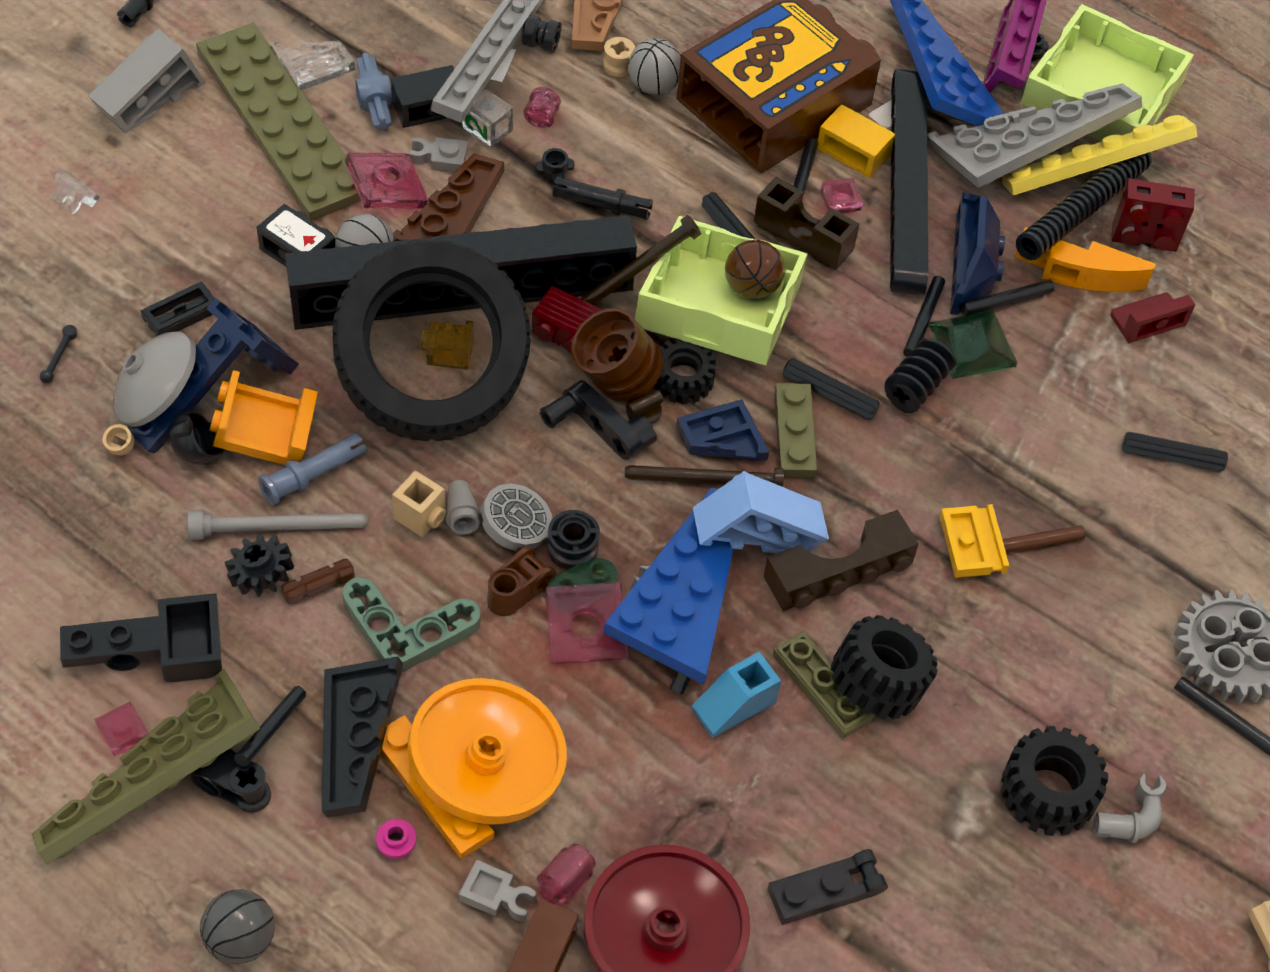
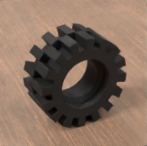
M676 338L674 345L670 340L664 342V348L659 347L662 350L664 363L662 373L654 385L655 389H660L663 398L670 394L671 402L675 403L677 398H682L681 404H688V398H691L693 403L699 401L700 395L703 398L708 396L709 390L711 391L713 388L716 372L715 355L711 356L712 350L709 348L703 350L702 346L689 342L682 343L681 340ZM678 365H687L694 368L697 373L691 376H681L674 373L671 368Z

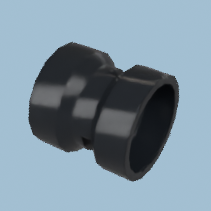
M529 15L523 31V45L529 47L542 46L543 50L554 53L560 40L561 22L554 20L545 22L538 16Z

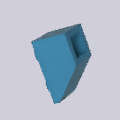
M757 652L728 668L694 702L691 709L711 737L714 738L775 704L781 680L762 654Z

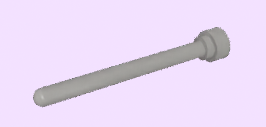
M204 510L188 511L189 540H205V536H212V532L364 528L367 526L369 519L363 513L212 517V514H204Z

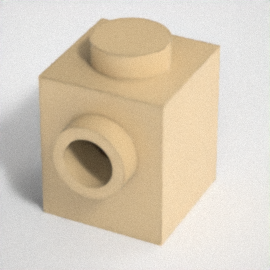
M416 470L392 494L394 520L422 538L431 528H437L446 516L445 489Z

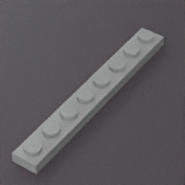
M503 0L433 99L431 111L441 114L446 118L462 122L524 31L528 16L534 15L544 0Z

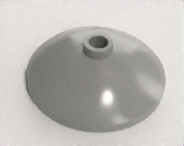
M178 331L164 333L142 344L126 358L119 372L113 395L114 412L119 421L130 427L144 425L162 414L174 402L186 385L195 363L196 348L190 337Z

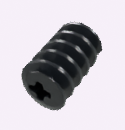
M923 339L919 341L885 381L884 390L890 402L904 413L917 412L920 405L924 404L927 400V396L934 392L935 388L942 382V379H945L949 371L955 367L956 357L953 351L938 340Z

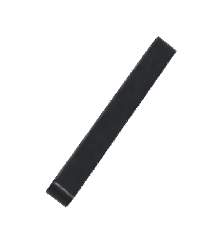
M895 69L891 85V132L895 133V138L891 151L890 292L925 295L928 282L927 94L918 71Z

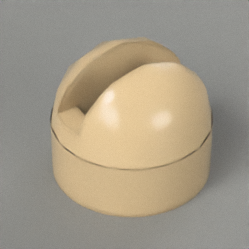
M121 424L112 425L103 434V444L111 454L124 456L133 449L134 436L126 426ZM114 438H116L117 440L124 443V445L119 446L113 443L112 441Z

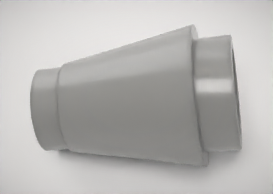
M456 480L448 486L446 524L456 534H470L478 529L482 514L480 515V509L469 483L464 480Z

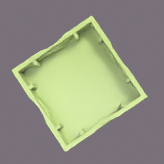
M1081 4L1064 27L1059 41L1045 53L1029 75L1020 104L1026 107L1035 106L1036 111L1052 107V101L1064 98L1066 102H1073L1083 99V95L1086 92L1123 83L1142 97V108L1097 131L1087 134L1102 142L1103 138L1107 136L1128 134L1133 132L1134 128L1141 125H1155L1183 84L1194 54L1154 36L1137 32L1122 22Z
M678 217L671 233L682 225L680 220L683 217ZM694 220L701 231V235L695 240L688 237L663 255L653 265L638 295L635 320L643 329L766 366L800 288L808 254L770 243L777 248L784 261L785 274L782 283L772 295L764 299L751 300L743 298L730 288L725 278V263L730 252L738 244L755 239L742 237L725 229Z

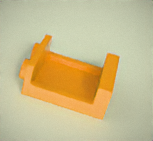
M233 370L229 382L222 380L217 401L223 403L221 411H214L209 431L216 432L213 447L285 465L290 460H295L298 463L301 462L306 449L318 391L304 388L300 399L241 384L238 382L240 372Z

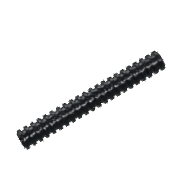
M1150 152L1105 166L1017 237L1016 248L1019 254L1030 261L1040 258L1079 226V224L1124 189L1128 178L1136 179L1147 170L1152 163Z

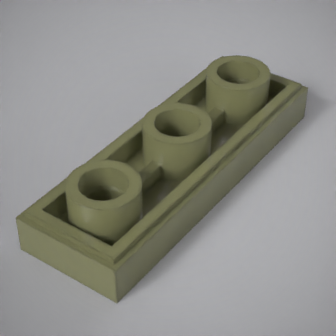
M804 631L774 648L773 657L842 739L873 720V713L868 715L862 712V708L857 705L854 707L848 702L849 698L847 696L841 695L838 691L839 685L834 683L832 679L834 672L831 670V662Z

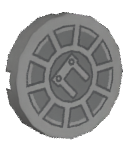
M512 483L498 485L489 491L480 507V515L482 514L484 520L482 525L485 532L496 543L507 549L517 551L518 548L528 546L534 550L543 544L548 536V527L552 520L550 509L536 492L525 486Z

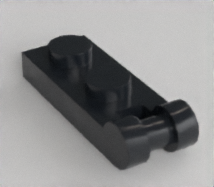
M866 849L854 854L852 857L770 882L767 890L781 924L785 925L867 899L887 890L888 884L884 875L878 874L875 867L877 859L873 850ZM860 872L864 881L854 884L851 875Z

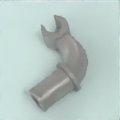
M1145 774L1140 778L1135 789L1136 799L1143 804L1140 813L1131 812L1130 815L1096 812L1093 822L1094 836L1129 839L1130 843H1136L1137 840L1148 837L1156 831L1162 821L1161 798L1166 790V782L1162 776H1158L1153 790L1146 785Z

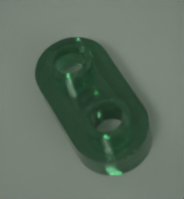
M593 558L554 576L548 584L547 598L549 604L557 611L573 612L611 594L617 585L618 572L615 565L604 558ZM594 572H602V573H604L605 575H603V576H596V575H594L593 573H594ZM564 586H569L572 588V590L563 591L561 588Z

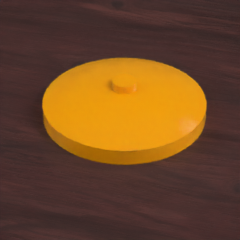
M466 679L451 683L437 690L419 708L408 738L410 767L416 781L425 794L434 803L452 815L481 824L512 823L539 811L555 794L564 775L567 761L565 738L552 712L538 698L526 690L511 683L495 679Z

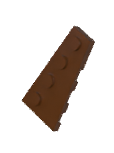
M473 153L448 178V184L441 191L436 190L428 198L429 203L420 212L416 210L407 219L408 224L401 231L397 229L393 233L395 241L470 233L505 171L504 162Z

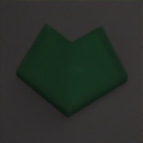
M994 310L930 322L929 327L935 340L947 345L956 357V365L953 370L949 371L952 379L1017 366V360Z

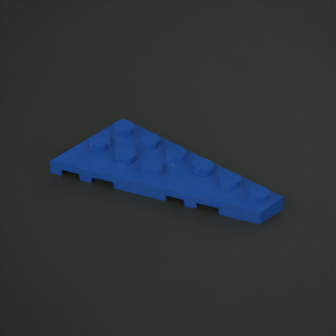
M890 0L932 109L976 126L983 125L986 118L1005 114L922 0Z
M711 487L701 501L717 491V489ZM692 512L605 622L603 633L704 685L733 549L730 542L712 540L711 546L700 545L694 512Z

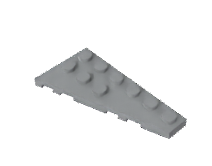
M1121 83L1086 92L1083 95V99L1073 102H1066L1063 98L1052 101V107L1036 111V107L1032 106L986 118L984 124L971 128H967L965 124L953 127L954 132L938 136L937 132L928 133L927 145L979 188L1067 144H1071L1093 131H1097L1120 118L1126 117L1128 114L1142 108V97Z

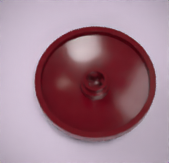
M653 845L631 851L611 863L598 877L589 893L584 914V938L590 959L598 972H737L746 954L750 937V915L743 892L736 880L721 864L694 849L676 845Z

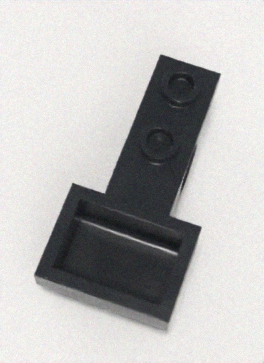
M217 594L158 599L159 616L61 626L60 660L62 666L67 668L105 663L109 669L127 671L138 667L141 659L161 657V669L166 682H181L214 677L222 671Z

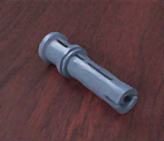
M354 433L350 437L299 463L295 460H290L285 463V468L269 476L265 474L259 476L258 483L264 497L272 506L279 504V499L296 490L299 492L306 490L309 481L360 455L366 454L365 444L357 446L352 450L350 449L351 446L363 441L357 433Z

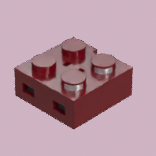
M1128 178L1112 222L1111 242L1136 246L1140 242L1149 243L1150 248L1177 252L1194 211L1195 189Z

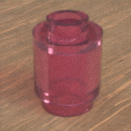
M573 843L568 848H562L537 876L540 894L552 904H568L592 877V869L596 866L594 857L579 844Z

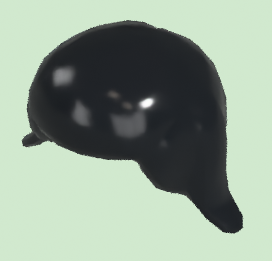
M183 410L172 419L169 432L171 447L174 453L183 461L193 464L210 463L218 460L225 449L213 447L216 432L209 431L211 422L198 411Z

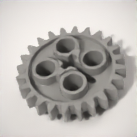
M1215 590L1211 599L1203 594L1198 603L1192 601L1187 610L1183 611L1174 631V635L1177 638L1173 648L1181 650L1176 660L1178 662H1188L1184 674L1196 673L1197 678L1194 682L1196 686L1204 682L1209 685L1207 694L1211 695L1216 689L1220 690L1222 701H1226L1230 694H1234L1238 704H1242L1247 695L1253 703H1257L1261 695L1270 699V609L1265 610L1262 608L1264 599L1260 598L1254 604L1250 602V596L1247 592H1245L1242 599H1237L1234 590H1230L1226 598L1218 590Z

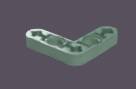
M357 577L348 581L343 588L345 609L378 658L386 659L398 656L391 652L389 640L392 638L396 648L399 651L405 652V656L399 657L403 662L401 672L472 636L480 627L481 610L476 602L467 598L457 599L404 627L371 580ZM359 592L362 596L366 595L369 607L367 610H365L364 604L358 597L354 598V593ZM462 613L465 617L470 616V621L457 620V614ZM378 617L384 618L390 623L382 631H374L369 628L368 624L371 620ZM452 625V632H449L448 627ZM428 628H435L442 634L434 642H427L420 635Z

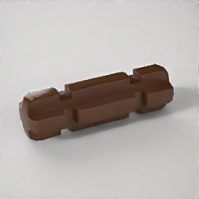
M342 559L333 563L334 567L332 568L327 565L300 576L301 580L298 582L296 579L283 583L282 593L285 600L289 604H293L303 600V595L307 594L310 597L337 586L335 583L337 581H340L342 584L353 579L355 573L351 562L348 559Z

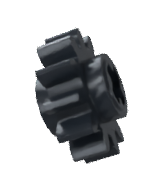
M259 534L256 541L253 542L244 538L242 541L244 547L241 550L231 548L230 551L234 559L225 561V566L228 570L227 576L232 587L238 586L242 595L247 594L253 588L257 597H260L263 589L266 588L276 592V582L278 580L288 582L289 577L286 571H290L295 567L288 544H280L276 535L272 536L268 542L265 541L262 534Z

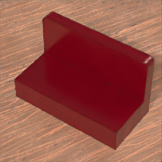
M1165 292L1114 308L1110 316L1127 342L1132 343L1186 326L1196 304L1189 294L1173 299L1169 293Z

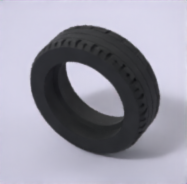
M411 241L408 245L399 244L385 250L384 254L374 256L348 282L347 288L343 291L337 304V311L333 321L332 339L335 367L342 387L348 393L351 402L359 411L365 413L366 418L377 426H382L386 428V431L400 437L408 436L412 440H451L455 436H465L477 431L479 427L487 425L498 416L500 411L504 410L513 398L520 385L529 358L531 344L529 317L525 312L526 306L519 291L514 289L515 284L503 270H498V265L495 262L489 260L485 255H478L477 251L472 248H467L461 244L454 245L453 242ZM435 283L456 288L470 296L480 306L488 319L492 333V353L489 364L474 385L454 397L442 400H422L408 396L395 389L383 378L372 358L370 331L378 310L393 294L411 285Z

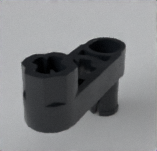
M580 380L565 389L562 393L563 396L540 409L541 412H539L543 422L549 428H554L572 414L579 415L624 460H629L657 440V435L647 418L636 416L627 422L584 380Z

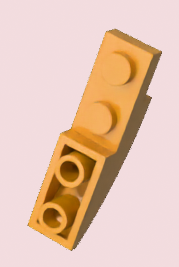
M1060 240L1037 260H1027L1017 250L1014 257L1044 268L1042 279H1050L1052 282L1074 288L1102 292L1146 290L1156 265L1092 241L1089 250Z

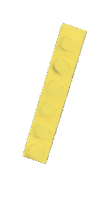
M1169 116L1162 123L1153 126L1141 125L1134 128L1133 132L1128 134L1110 135L1103 138L1102 142L1093 145H1078L1071 152L1062 155H1047L1040 162L1030 165L1026 164L1018 170L1002 176V183L1012 195H1017L1198 137L1196 125L1184 116Z

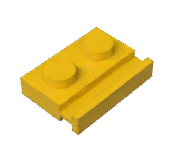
M993 504L987 505L986 508L966 506L941 509L939 518L955 578L991 575V572L1001 571V574L1007 573L1009 562Z

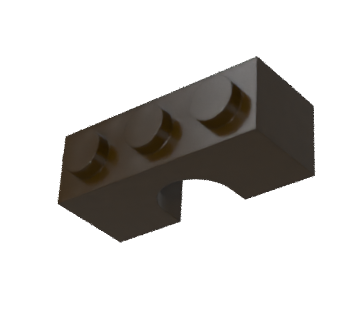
M775 177L757 197L754 223L837 270L853 252L860 224L833 208L821 220L814 218L803 206L804 192Z

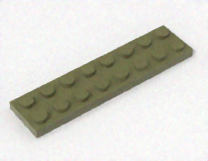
M254 22L196 43L198 54L310 221L370 198L368 186Z

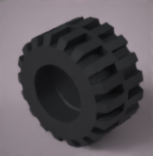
M876 615L874 619L870 616L864 617L861 621L853 624L833 657L834 660L831 663V670L834 672L832 675L833 682L839 685L838 691L842 696L849 698L848 702L854 707L856 705L862 708V712L868 715L873 713L877 718L885 719L887 716L891 719H899L901 715L907 716L916 708L937 675L938 670L936 666L938 663L937 658L932 655L934 650L931 645L924 642L925 638L920 633L913 631V627L908 624L899 623L898 619L892 617L886 619L880 615Z
M1046 726L1044 733L1037 728L1030 732L1029 737L1024 735L1019 739L1017 746H1014L1002 773L1001 795L1002 797H1008L1005 802L1008 811L1015 810L1016 815L1014 818L1020 824L1024 820L1030 824L1028 829L1034 832L1041 828L1044 829V835L1053 836L1055 831L1059 830L1061 836L1070 834L1072 828L1078 831L1084 827L1086 821H1090L1107 788L1105 786L1108 782V772L1104 771L1107 765L1104 757L1097 758L1099 749L1095 744L1087 745L1085 743L1087 737L1079 734L1078 737L1071 735L1072 729L1063 727L1062 731L1058 732L1055 726ZM1050 770L1062 775L1069 782L1072 791L1058 792L1046 787L1038 779L1035 772Z

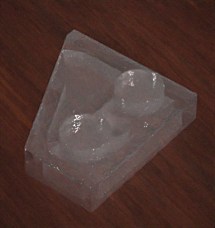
M325 41L323 43L300 42V48H281L280 42L270 44L271 50L301 91L355 71V61L341 41Z

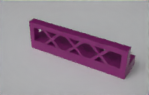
M1009 0L1004 7L983 81L989 93L992 92L1000 80L1018 89L1026 82L1047 0Z

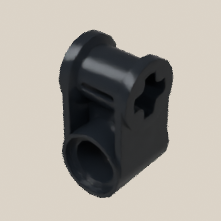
M228 749L220 754L212 764L198 768L192 773V781L201 790L211 796L219 797L241 808L243 811L258 812L264 809L270 802L271 790L266 782V775L262 766L253 761L247 767L239 766L234 760V756L237 753L232 749Z

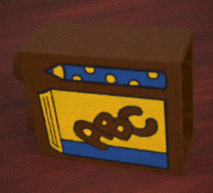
M772 0L681 53L676 99L762 174L804 148L807 139H818L820 126L841 104L858 113L871 106L881 59L875 48L868 41L863 39L857 40L838 25L832 13L821 4L814 5L809 0Z

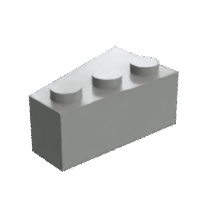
M157 28L104 81L100 82L88 96L102 114L124 133H127L157 114L158 110L156 108L168 100L175 103L182 98L181 92L192 85L199 88L206 82L185 51Z

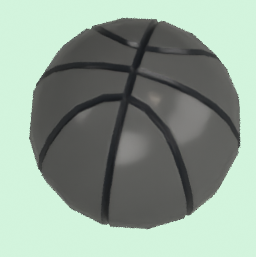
M243 889L230 890L213 898L200 920V936L202 937L203 945L215 959L227 964H243L256 960L268 948L275 932V920L268 903L260 895Z

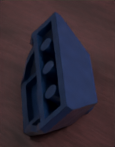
M962 192L956 214L950 314L952 315L961 313L963 302L989 296L992 293L995 281H1001L1004 269V262L998 261L999 256L1003 254L1005 236H1000V220L987 197Z

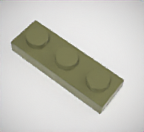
M776 383L774 392L779 468H784V478H815L817 464L811 384Z

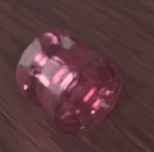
M547 87L533 89L529 96V103L524 109L525 119L528 123L538 128L550 127L554 123L556 112L561 105L560 96Z

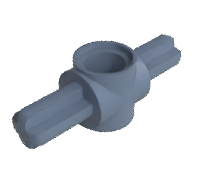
M363 53L362 57L357 58L356 61L360 74L355 80L360 109L364 108L365 111L370 113L373 127L379 128L380 131H385L386 127L392 124L388 109L393 103L390 80L388 75L378 71L374 56Z

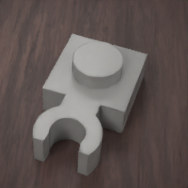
M436 137L433 144L423 138H412V150L415 151H409V162L415 165L430 162L431 170L454 173L466 161L468 141Z
M476 860L459 893V901L495 917L500 908L503 907L508 909V913L513 919L525 922L528 911L519 908L516 903L519 900L535 903L537 893L527 886L511 887L514 875Z

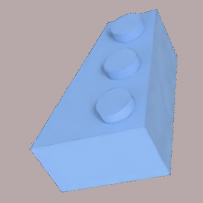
M745 471L736 475L727 484L693 507L700 545L711 546L712 540L730 542L732 549L741 550L744 544L760 545L762 552L780 553L801 545L810 552L829 540L821 502Z

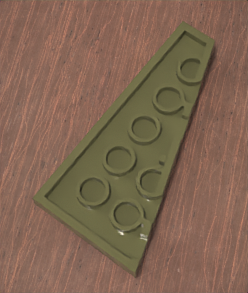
M225 669L214 677L217 684L203 695L197 691L187 700L189 705L179 717L171 716L164 719L121 756L120 760L123 765L109 777L102 773L93 780L91 784L94 787L81 801H69L32 833L37 852L46 864H49L56 858L67 856L78 844L93 835L105 832L119 818L127 813L138 811L152 797L163 790L174 788L184 777L198 768L212 764L220 754L233 746L245 743L253 733L260 730L256 720Z

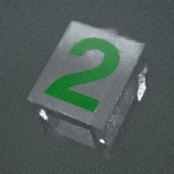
M484 88L464 117L463 128L489 147H492L513 131V107Z

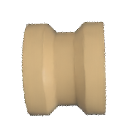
M614 37L605 43L603 68L606 73L614 77L629 75V57L635 49V45L631 40L624 37Z

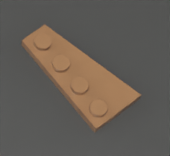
M574 0L571 49L603 51L623 0Z

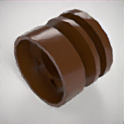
M619 308L604 309L592 314L580 325L574 335L571 346L573 361L606 397L615 401H631L643 396L654 387L662 373L664 363L662 350L629 312Z

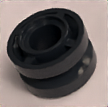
M568 510L556 515L549 524L547 542L548 554L553 562L566 569H581L590 565L596 559L599 551L600 528L597 521L588 513L579 510ZM575 538L578 539V541H570L568 539Z

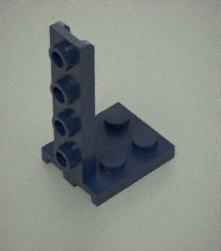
M215 298L206 309L218 320L195 346L196 358L194 367L178 397L154 420L141 426H128L127 428L147 451L155 453L169 439L170 424L174 416L183 410H193L243 349L260 362L261 360L274 372L279 367L291 374L299 363L255 324Z

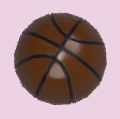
M756 239L738 244L730 252L725 263V278L730 288L741 297L751 300L764 299L772 295L781 285L785 274L784 261L777 248L768 242Z

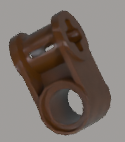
M531 547L522 548L512 559L490 575L487 594L488 608L499 616H510L516 613L518 609L535 596L543 593L553 583L557 574L556 570L551 566L546 567L534 556L535 552ZM500 591H508L510 593H501Z

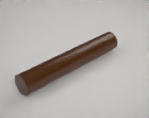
M1080 525L1002 540L1006 553L1084 540L1085 531L1083 526Z

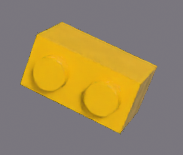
M841 104L820 126L817 149L871 178L891 156L895 133Z

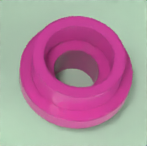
M388 820L377 830L376 845L378 850L386 857L400 859L410 854L415 848L417 840L415 829L405 820ZM394 833H401L403 838L399 841H391L389 836Z

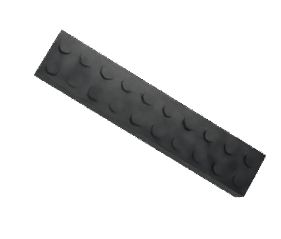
M628 215L313 251L286 253L285 259L294 329L298 330L333 326L337 304L354 274L359 269L362 270L364 264L373 259L374 256L384 254L385 250L399 244L408 245L411 241L428 240L429 242L441 240L453 242L454 245L461 244L467 248H472L477 251L478 255H485L489 260L495 262L498 265V270H503L515 284L514 289L519 291L524 303L543 300L544 295L550 291L551 286L559 288L575 297L586 295L636 259L637 245ZM634 277L612 293L633 291ZM422 283L405 287L393 294L380 307L373 321L479 309L480 306L470 296L456 288L442 284Z

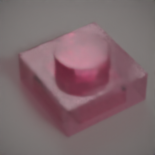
M854 178L822 182L821 194L828 211L831 208L842 214L861 211L863 201Z
M131 701L94 719L113 756L132 748L148 734V730Z

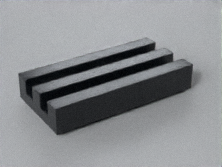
M201 281L140 310L142 319L148 323V327L151 331H154L156 337L164 333L180 331L213 315L206 308L215 298ZM199 296H202V297H200V298H198V299H196V300H194V301H192V302L186 304L187 302H189V301H191V300H193V299H195V298H197V297H199ZM173 309V311H171V312H169V313H167V314H165V315H163V316H161V317L155 319L156 317H158V316H160V315H162V314H164V313H166V312H168V311H170V310Z

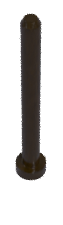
M686 215L680 220L682 225L580 299L592 305L597 304L688 237L694 240L701 235L699 227L689 215Z
M636 465L625 467V477L630 480L720 485L727 484L736 475L743 472ZM774 468V473L747 472L783 487L784 468Z

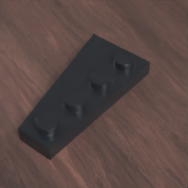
M398 656L324 669L322 812L327 818L366 811L403 662Z

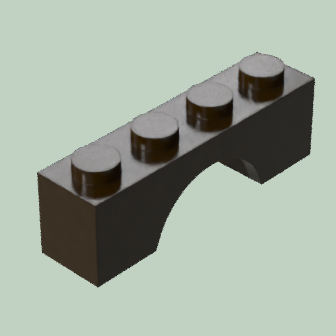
M899 510L867 520L860 540L861 547L846 557L835 559L823 558L812 554L801 545L767 557L763 577L782 611L794 607L797 609L804 608L818 598L826 595L836 596L850 586L858 583L868 584L885 573L891 571L900 572L907 569L914 561L919 543Z

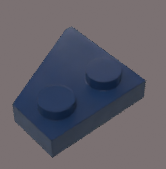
M742 399L677 418L676 427L689 454L756 461L768 460L769 450Z

